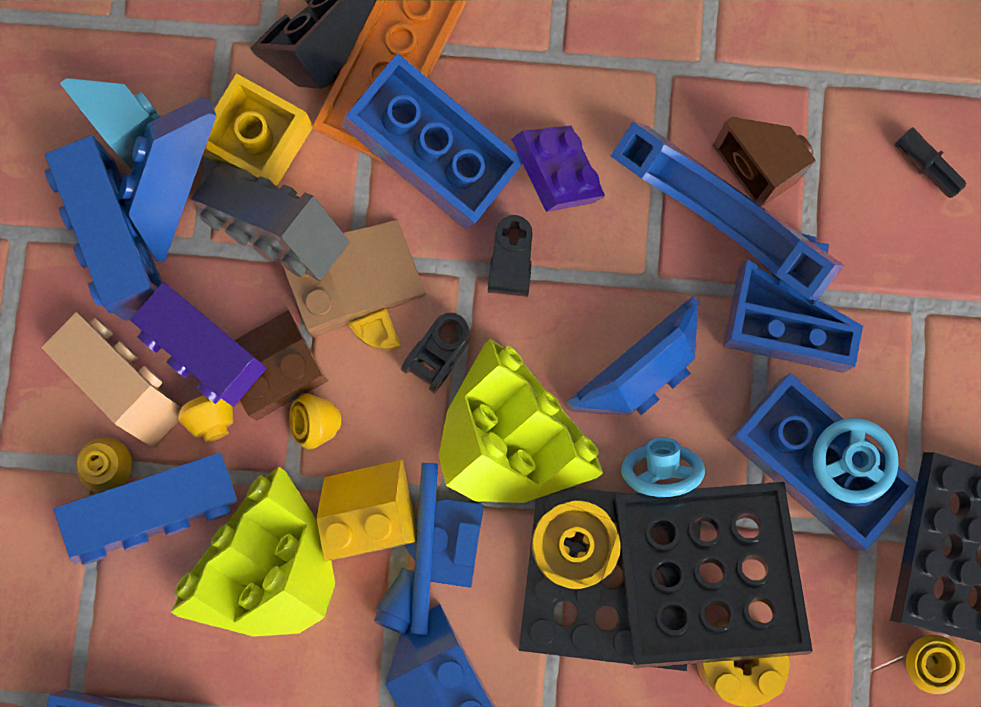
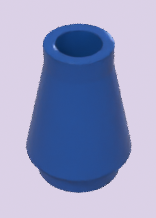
M401 568L398 577L374 609L377 611L374 622L400 634H405L408 625L411 626L414 585L413 571Z

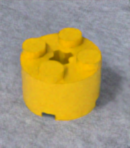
M570 501L553 507L539 520L532 536V553L539 570L550 581L566 588L582 589L601 582L613 571L620 555L621 542L615 524L603 509L585 501ZM576 533H579L581 535L580 542L586 545L585 552H577L574 557L568 555L569 547L564 545L565 538H573Z
M729 617L717 621L713 626H725L728 624ZM789 656L750 659V662L744 665L743 671L742 668L734 665V660L696 663L700 678L714 694L733 705L753 707L762 705L782 693L789 674L790 660Z

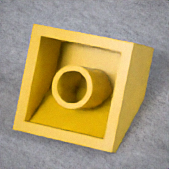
M404 460L392 461L324 477L317 513V524L324 561L351 557L416 542L417 526Z

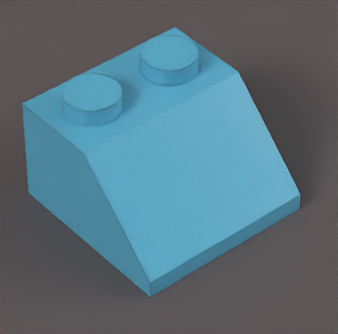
M70 78L63 80L60 83L107 144L132 169L135 163L132 160V152L137 137H144L148 123L160 118L155 108L142 92L134 96L125 84Z

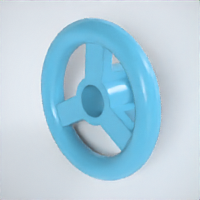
M847 418L831 424L821 433L813 450V468L819 483L830 495L847 503H866L879 498L891 487L898 472V453L892 438L883 428L869 420ZM850 431V443L844 450L842 459L826 466V452L830 443L838 435ZM865 433L875 438L883 449L885 455L884 472L878 468L880 465L879 451L873 444L865 442ZM855 452L859 453L863 458V464L860 468L856 467L852 462V456ZM848 472L856 477L866 476L875 485L865 490L854 491L841 487L832 478Z
M655 438L650 440L645 446L631 451L624 458L621 465V474L624 481L632 489L642 494L655 497H673L695 489L704 478L705 466L702 459L695 452L680 446L675 440ZM646 458L647 471L637 477L633 468L637 462ZM680 459L688 462L691 467L680 466ZM672 477L685 479L673 484H654L659 479H669Z

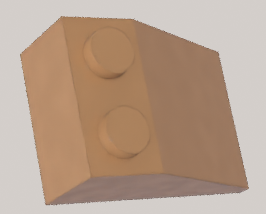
M398 220L345 232L344 235L350 243L321 281L306 273L302 277H298L284 267L306 329L313 338L348 325V322L386 308L388 310L426 295Z

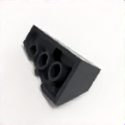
M305 0L308 7L292 19L285 14L250 49L257 57L298 87L324 88L334 81L336 72L347 61L376 0Z

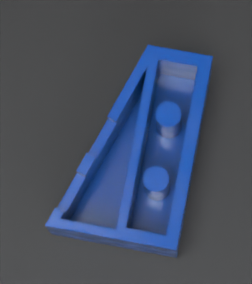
M747 259L738 270L723 347L841 373L856 366L863 325L818 299H807L783 280H779L759 269V265Z

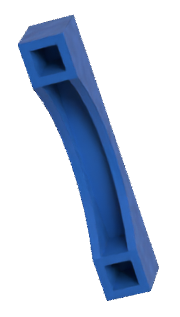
M632 122L611 154L612 158L641 179L679 201L721 230L758 259L774 275L809 300L819 299L844 266L840 261L649 126Z

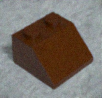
M731 117L725 121L713 144L717 153L752 200L762 207L798 183L816 161L812 156L813 149L808 140L800 134L797 135L791 127Z
M289 310L234 340L267 368L240 399L248 416L256 421L292 402L301 394L308 393L328 382Z

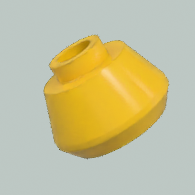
M309 393L301 394L292 403L290 408L289 423L292 436L296 443L307 450L315 449L333 439L341 427L339 409L328 399Z
M203 395L183 405L178 419L195 438H204L205 442L208 443L229 434L227 427L233 424V406L223 399H220L215 404Z
M110 437L96 438L89 441L80 450L76 459V473L80 482L87 489L101 493L122 486L127 482L132 472V457L128 448L119 440Z
M926 635L911 645L906 656V669L909 678L919 689L931 694H944L953 690L962 680L965 671V660L960 648L951 639L941 635Z

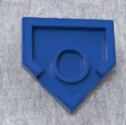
M442 499L436 503L431 582L472 587L484 505ZM416 542L404 545L415 560Z

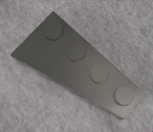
M221 161L191 197V200L202 211L199 217L216 231H219L221 227L225 228V232L243 246L248 242L252 243L253 248L269 261H273L276 257L281 259V264L298 277H302L306 273L321 281L350 243L313 195L304 192L301 197H298L296 195L297 192L289 186L282 185L279 189L265 177L260 176L256 179L248 171Z

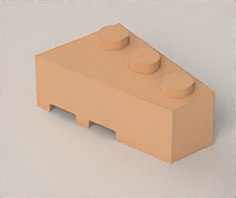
M76 312L41 348L114 424L154 448L179 422L178 416L182 406L160 387L163 382L145 365L140 368L134 362L138 357L121 341L115 344L109 339L114 333L96 317L88 321Z

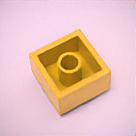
M236 73L214 109L217 116L203 155L217 164L221 161L246 170L256 179L260 176L265 177L275 186H278L313 127L307 112Z

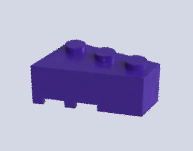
M165 282L157 288L130 319L132 323L142 330L137 338L156 353L163 348L171 355L166 363L184 378H187L190 373L198 378L201 382L196 388L215 404L220 399H223L234 407L267 369Z

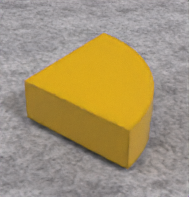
M386 308L348 322L357 338L370 347L381 350H392L401 347Z

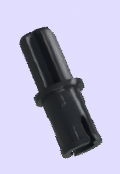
M914 127L909 129L894 144L919 169L917 173L919 175L924 173L948 198L955 197L965 188L966 181L941 157L944 152L942 150L937 152Z

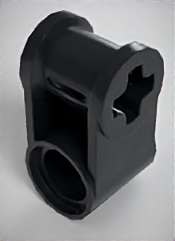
M507 216L497 226L493 257H491L488 293L528 297L532 266L530 257L533 233L530 223L521 216ZM510 229H517L518 236L524 238H520L517 245L509 244V238L502 235H508Z
M456 313L440 315L423 339L409 353L401 367V371L405 374L411 372L430 385L429 390L432 393H436L450 375L456 361L470 342L471 332L466 320ZM450 323L460 325L463 329L461 339L453 344H448L441 340L443 327ZM425 362L427 365L435 369V372L430 371L428 368H426L420 363Z

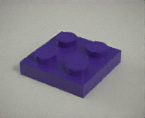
M572 125L525 130L511 139L546 212L592 204L605 196L600 185L599 176L591 167L582 148V141L575 133Z

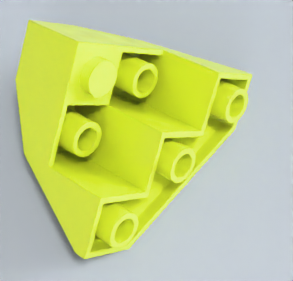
M492 339L484 343L446 413L438 455L446 486L476 502L525 503L596 479L603 474L597 458L599 451L596 445L581 432L565 413L555 396L547 391L523 363L518 352L510 346L504 348Z
M277 467L267 476L263 477L260 475L253 481L247 491V496L226 524L219 527L205 553L193 569L186 573L178 582L174 590L177 598L171 613L177 617L253 637L298 634L325 618L335 587L331 560L324 561L317 520L285 470Z

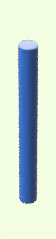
M421 463L410 633L427 634L438 475L437 463Z

